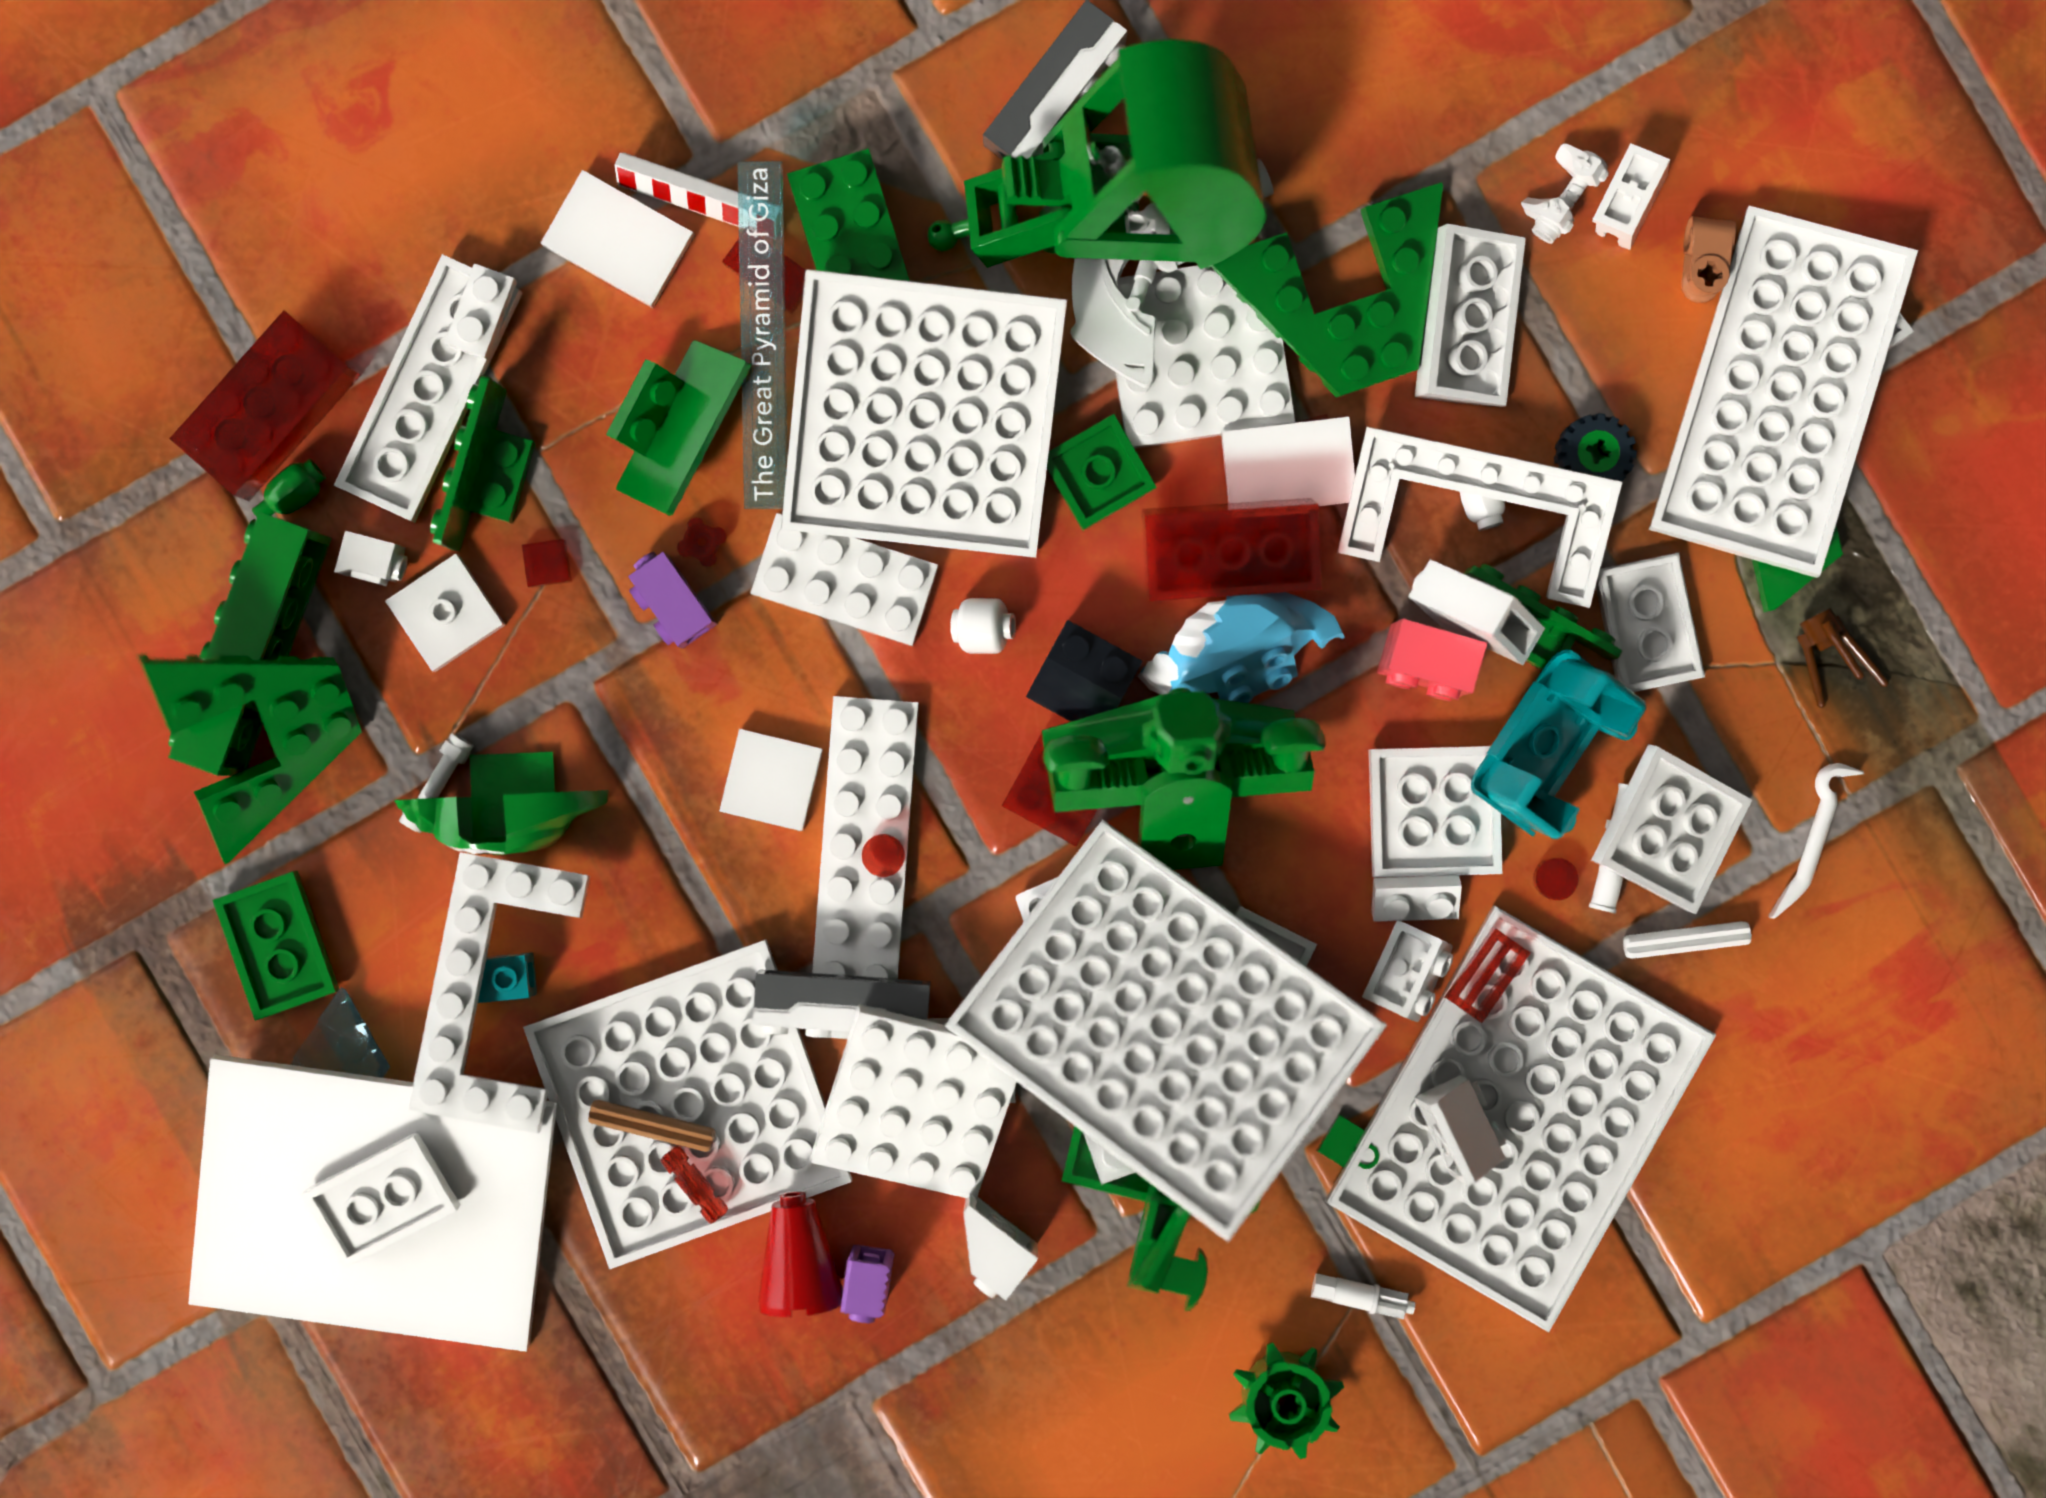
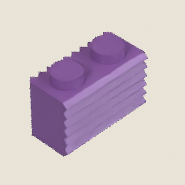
M853 1245L847 1261L840 1312L849 1314L850 1320L873 1323L875 1318H880L884 1315L895 1255L892 1250Z

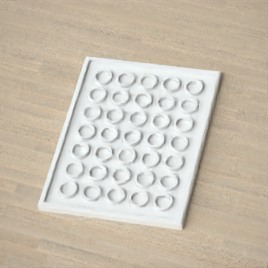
M1104 820L1099 823L945 1024L949 1031L1227 1242L1234 1236L1387 1026Z
M1492 906L1356 1145L1355 1152H1352L1327 1195L1325 1202L1545 1331L1550 1332L1717 1034L1500 908ZM1459 1075L1469 1079L1470 1083L1475 1081L1478 1083L1487 1101V1105L1483 1106L1482 1109L1489 1122L1494 1120L1497 1123L1506 1141L1505 1145L1500 1146L1506 1158L1469 1186L1450 1175L1414 1099L1415 1096ZM1372 1144L1379 1152L1378 1163L1370 1169H1363L1358 1166L1360 1162L1367 1165L1372 1163L1375 1158L1373 1150L1368 1148Z
M215 1054L210 1059L188 1304L527 1352L531 1340L557 1102L546 1101L541 1132L537 1134L409 1111L414 1082ZM418 1131L461 1206L456 1212L344 1269L301 1194L307 1188Z

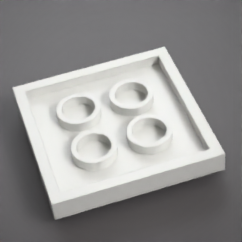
M1648 744L1591 860L1685 911L1696 914L1752 799L1667 751Z
M1491 746L1368 750L1372 877L1503 874L1501 813L1475 795L1471 790L1472 777Z

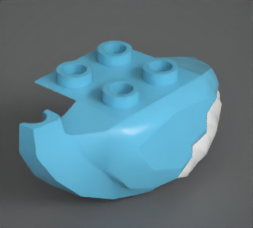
M1269 590L1227 594L1224 601L1208 602L1200 610L1188 617L1182 629L1176 634L1170 651H1161L1155 654L1153 660L1147 662L1146 666L1138 674V677L1150 690L1158 694H1166L1175 688L1184 687L1191 692H1218L1219 699L1249 703L1254 696L1269 689L1277 690L1283 688L1290 683L1292 678L1298 676L1294 656L1309 641L1313 639L1322 649L1326 647L1330 640L1334 638L1343 639L1345 636L1336 617L1314 602L1287 592Z

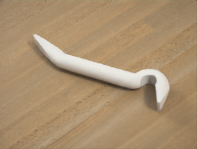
M1834 763L1823 767L1817 773L1815 789L1820 802L1796 875L1788 884L1768 917L1775 919L1812 883L1838 803L1837 793L1833 792L1829 787L1830 779L1834 776L1860 775L1864 771L1841 763Z

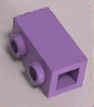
M653 551L633 565L636 571L628 577L634 584V587L629 589V592L643 611L649 607L659 620L653 626L667 645L674 642L677 647L683 649L717 625L669 555L664 552L656 555Z

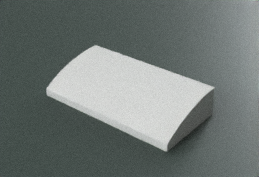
M1448 223L1438 228L1414 397L1473 405L1506 406L1525 237Z

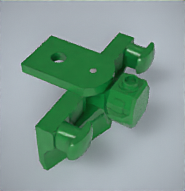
M1184 687L1175 688L1166 694H1160L1153 698L1042 730L1043 760L1047 767L1054 812L1141 805L1137 845L1172 870L1223 866L1231 797L1312 791L1315 770L1310 751H1320L1325 748V735L1319 724L1311 719L1295 718L1294 710L1211 698L1205 691L1191 692ZM1182 834H1188L1187 836H1184V837H1177V836L1182 835Z
M1074 1125L1061 1182L1145 1202L1126 1287L1158 1294L1160 1290L1184 1295L1186 1296L1184 1311H1191L1197 1306L1203 1296L1208 1276L1207 1257L1204 1250L1200 1247L1196 1251L1195 1260L1174 1256L1191 1213L1138 1173H1133L1101 1185L1084 1134ZM1261 1199L1258 1201V1203L1250 1212V1214L1258 1210Z

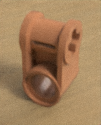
M1695 216L1689 218L1684 235V263L1681 287L1684 295L1690 301L1706 303L1712 300L1728 283L1731 254L1736 236L1735 221ZM1701 272L1705 273V278L1698 277ZM1705 279L1712 282L1710 286L1705 285Z

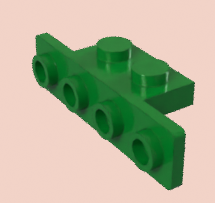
M1481 564L1480 568L1473 565L1465 571L1464 575L1515 597L1545 628L1526 662L1538 669L1543 670L1549 660L1560 651L1570 650L1575 641L1608 660L1619 659L1623 652L1620 648L1613 645L1616 639L1608 633L1597 628H1593L1590 632L1576 624L1579 618L1570 611L1558 606L1552 610L1539 602L1542 597L1535 591L1519 585L1517 589L1502 581L1504 574L1497 569Z

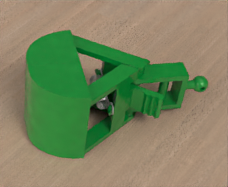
M1158 40L1118 49L1119 57L1044 137L1042 141L1043 154L1031 156L1027 159L1022 155L1016 158L1008 155L1003 158L1002 168L964 181L968 218L954 223L945 219L932 223L927 233L930 246L940 252L949 251L954 248L958 239L970 236L971 250L987 268L1040 250L1051 254L1056 253L1064 258L1196 262L1200 269L1212 266L1233 256L1255 239L1263 228L1266 217L1246 86L1241 76L1224 52L1216 47L1197 41ZM1125 98L1129 135L1091 133L1119 102ZM1144 191L1150 196L1176 235L1130 233L1128 213H1132V210L1134 212L1139 210V204L1136 201L1141 199ZM999 203L1002 229L993 232L991 206ZM1016 205L1045 206L1039 212V217L1018 224Z

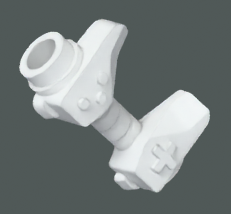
M1569 144L1560 145L1555 157L1557 162L1573 177L1560 197L1547 199L1527 197L1521 202L1525 214L1535 219L1532 232L1538 238L1550 244H1553L1556 238H1559L1562 234L1569 233L1573 228L1574 217L1571 209L1579 199V196L1584 192V189L1587 186L1597 187L1600 182H1604L1609 176L1608 165L1601 157L1590 151L1579 150Z

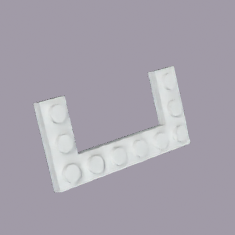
M1366 427L1338 546V553L1380 562L1399 479L1566 514V519L1546 597L1547 599L1590 608L1622 485L1621 481L1378 428Z
M460 852L409 1111L537 1134L541 1132L549 1089L464 1074L497 903L582 918L590 881L589 875Z

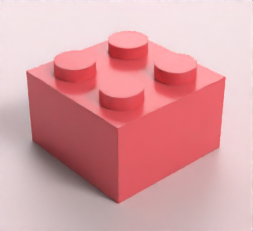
M1401 619L1390 624L1377 673L1387 676L1385 683L1395 687L1410 690L1411 687L1417 688V685L1428 688L1426 695L1450 702L1452 699L1459 700V696L1472 694L1474 691L1487 643Z

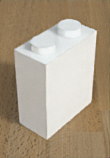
M1431 559L1425 569L1415 578L1412 591L1408 596L1440 627L1458 635L1486 642V649L1521 665L1525 664L1545 630L1515 597Z

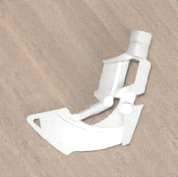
M1257 159L1263 198L1274 194V190L1263 162ZM1154 203L1147 205L1143 211L1138 210L1134 212L1132 210V213H1128L1130 233L1176 235ZM1075 258L1072 273V300L1076 323L1070 332L1072 339L1088 353L1121 376L1141 387L1151 386L1154 373L1155 316L1142 313V306L1148 288L1152 285L1156 270L1159 269L1171 273L1178 270L1177 266L1184 262L1140 260L1134 276V286L1130 297L1126 299L1117 287L1121 273L1129 260ZM1129 367H1144V372L1138 374Z

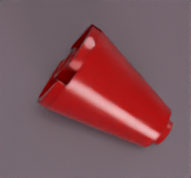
M805 1192L783 1193L780 1195V1201L773 1203L771 1206L758 1297L760 1313L773 1317H792V1310L806 1309V1316L832 1311L841 1306L843 1287L815 1200L806 1198Z

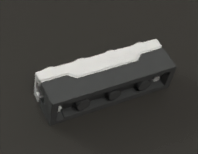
M1086 0L983 133V146L1002 160L1008 155H1012L1014 158L1022 155L1027 159L1031 156L1043 154L1042 141L1044 137L1092 87L1105 69L1119 57L1118 49L1126 47L1127 30L1119 23H1115L1111 17L1090 1Z
M760 969L756 973L755 1010L753 1011L752 1025L763 1026L762 1032L766 1034L785 1035L788 1034L789 1028L806 1029V1036L828 1038L831 1037L832 1031L850 1033L859 1004L928 1021L931 981Z

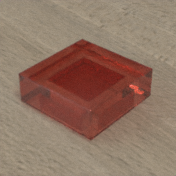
M565 539L522 545L527 587L533 588L572 582Z

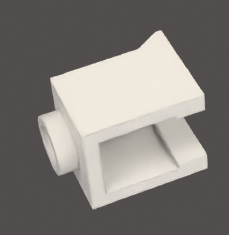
M345 531L334 572L387 586L388 580L396 582L397 580L401 581L407 568V556H404L405 547Z

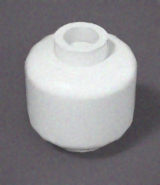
M969 598L961 603L959 609H954L952 612V640L954 643H959L961 649L966 653L997 654L1004 650L1008 639H1014L1015 615L1008 613L1005 603L1000 599Z

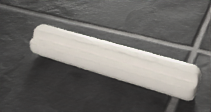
M1740 921L1626 935L1623 938V947L1626 957L1635 959L1748 945L1751 943L1752 934L1749 923Z

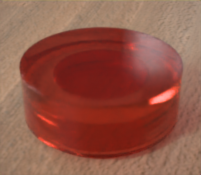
M879 834L870 838L864 845L862 861L865 868L871 874L878 877H888L897 873L903 866L905 849L896 837L889 834Z
M1553 857L1543 860L1538 864L1533 874V883L1537 892L1550 900H1564L1570 897L1578 886L1579 878L1576 868L1572 863L1562 858Z

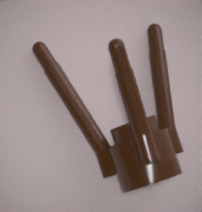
M1831 608L1800 623L1804 634L1796 638L1804 651L1813 693L1819 708H1824L1826 703L1813 645H1816L1819 651L1834 645L1857 679H1862L1864 673L1849 651L1850 649L1882 687L1888 686L1889 682L1847 631L1840 617L1835 616Z

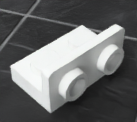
M1397 920L1362 997L1407 1019L1419 1022L1421 1016H1426L1434 1004L1436 995L1433 993L1439 977L1443 978L1451 967L1453 961L1451 950L1453 945Z

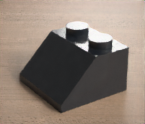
M1067 620L1026 697L1070 722L1116 709L1143 661Z

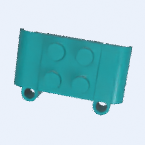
M1560 651L1549 660L1536 681L1532 683L1487 751V755L1472 777V792L1532 837L1536 834L1532 831L1533 829L1553 839L1561 838L1564 833L1571 831L1575 826L1576 815L1580 809L1554 796L1597 731L1599 730L1621 740L1631 739L1637 732L1638 721L1646 711V703L1610 673L1594 668L1574 651Z

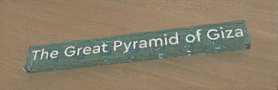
M737 161L741 359L750 364V369L742 384L744 509H783L788 462L783 162Z

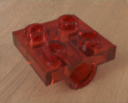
M1041 732L1002 806L1077 847L1098 809L1054 812L1047 767L1043 760L1044 748Z

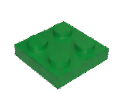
M1115 414L1067 440L1048 453L1047 471L1082 531L1157 488Z

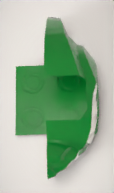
M553 752L469 755L471 797L394 800L398 808L404 812L407 820L415 823L420 831L433 833L435 838L456 851H464L471 854L504 855L537 851L554 846L566 833L576 816L605 805L608 802L609 790L555 792Z

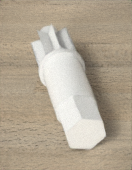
M1318 1273L1314 1276L1311 1289V1297L1366 1310L1369 1311V1314L1378 1313L1404 1319L1405 1313L1413 1315L1416 1303L1408 1300L1409 1293L1383 1288L1378 1284L1373 1286Z

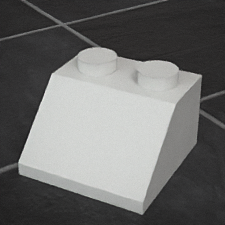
M1459 1075L1414 1097L1450 1175L1467 1186L1475 1183L1506 1158L1500 1147L1506 1144L1505 1138L1494 1120L1488 1121L1482 1109L1483 1106L1487 1105V1101L1476 1081L1470 1083L1469 1079Z
M970 1194L968 1198H965L964 1220L971 1274L976 1277L973 1283L987 1296L994 1298L998 1294L1004 1300H1007L1038 1260V1243L979 1197L976 1199Z

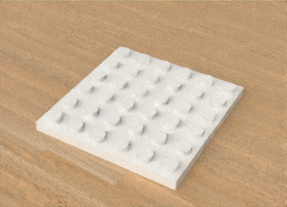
M806 269L781 530L1036 558L1067 300Z
M767 939L523 1027L545 1089H549L548 1099L549 1101L557 1102L555 1118L609 1269L770 1212L772 1204L780 1201V1195L783 1193L800 1191L805 1192L806 1198L850 1183L853 1180L849 1171L811 1163L812 1149L826 1104L799 1029L789 1028L788 1034L776 1035L763 1033V1026L752 1025L753 1011L755 1010L756 973L760 969L777 970ZM595 1100H602L711 1127L715 1130L714 1143L710 1151L704 1152L591 1124L588 1121L590 1107Z

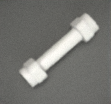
M451 733L439 750L443 753L442 758L417 799L438 798L458 763L465 764L474 745L466 739ZM402 812L399 822L413 831L422 833L415 823L407 820L404 812Z

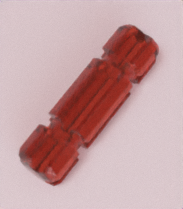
M676 1146L661 1158V1164L669 1174L673 1172L676 1175L674 1179L695 1206L699 1204L702 1208L699 1212L708 1223L712 1224L726 1214L728 1206L719 1195L717 1197L714 1196V1188L694 1163L692 1165L688 1163L689 1157L684 1150Z

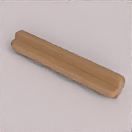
M595 1100L592 1103L588 1115V1121L591 1124L704 1152L711 1150L715 1139V1130L711 1127L602 1100Z

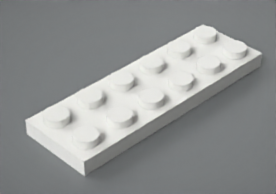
M443 254L334 483V486L414 523L468 411L467 399L473 384H479L481 375H485L522 296V292L515 288L488 361L444 344L472 268Z

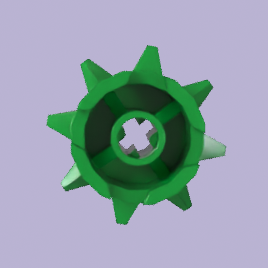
M1272 1342L1267 1344L1266 1355L1258 1360L1249 1371L1235 1370L1233 1375L1242 1384V1403L1229 1413L1231 1421L1251 1424L1254 1433L1257 1435L1255 1452L1258 1454H1262L1270 1446L1282 1450H1290L1291 1447L1299 1459H1303L1307 1455L1308 1442L1311 1444L1317 1441L1324 1431L1337 1432L1340 1426L1331 1417L1332 1405L1330 1399L1344 1389L1343 1381L1322 1379L1315 1366L1317 1349L1312 1347L1303 1356L1290 1352H1280ZM1292 1394L1295 1401L1291 1405L1285 1402L1284 1407H1280L1278 1399L1283 1395Z

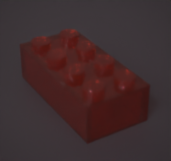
M283 310L169 439L233 496L250 501L361 377V374L299 319Z
M1312 498L1141 509L1145 585L1149 601L1322 590L1318 503Z

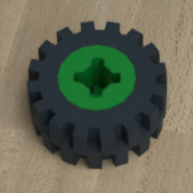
M1600 413L1596 415L1590 414L1574 421L1560 434L1561 437L1556 442L1554 448L1557 450L1554 456V463H1558L1559 468L1622 482L1634 467L1632 462L1637 456V450H1633V445L1636 442L1634 436L1630 437L1627 433L1630 429L1626 424L1620 425L1618 418L1614 416L1610 418L1605 417V414ZM1599 445H1600L1599 448L1602 450V453H1604L1605 455L1601 454L1600 450L1598 449V446H1599Z

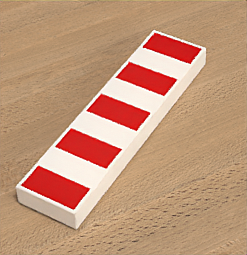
M624 152L619 153L615 163L618 186L746 230L749 229L752 232L757 230V233H768V235L764 236L778 239L782 229V208L761 199H754V197ZM758 203H764L767 206L768 215L764 220L756 221L750 217L749 208L752 204L754 207L751 210V214L755 218H762L766 214L764 206H760V211H758Z

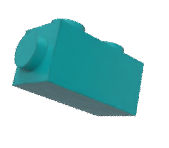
M533 952L486 958L478 1003L523 999L537 995Z

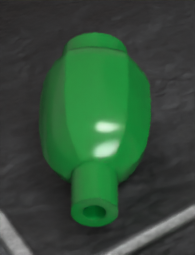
M310 458L304 463H291L267 484L264 491V500L251 510L256 517L259 512L270 516L275 513H293L316 497L320 492V483L326 479V476Z

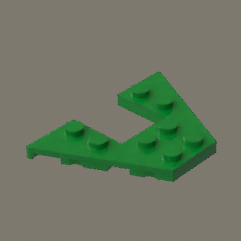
M1440 182L1366 206L1360 210L1386 288L1385 291L1314 314L1287 232L1249 244L1233 256L1208 268L1212 267L1237 293L1236 296L1240 301L1248 304L1256 312L1257 318L1277 338H1282L1300 357L1299 360L1309 371L1315 372L1322 379V384L1336 398L1419 370L1443 183Z
M147 654L138 655L161 715L171 734L253 700L255 701L276 757L194 791L224 864L229 863L362 733L340 667L333 657H312L303 660L296 656H278L279 660H252L250 656L218 655L211 659H204L199 655H186V659H152Z

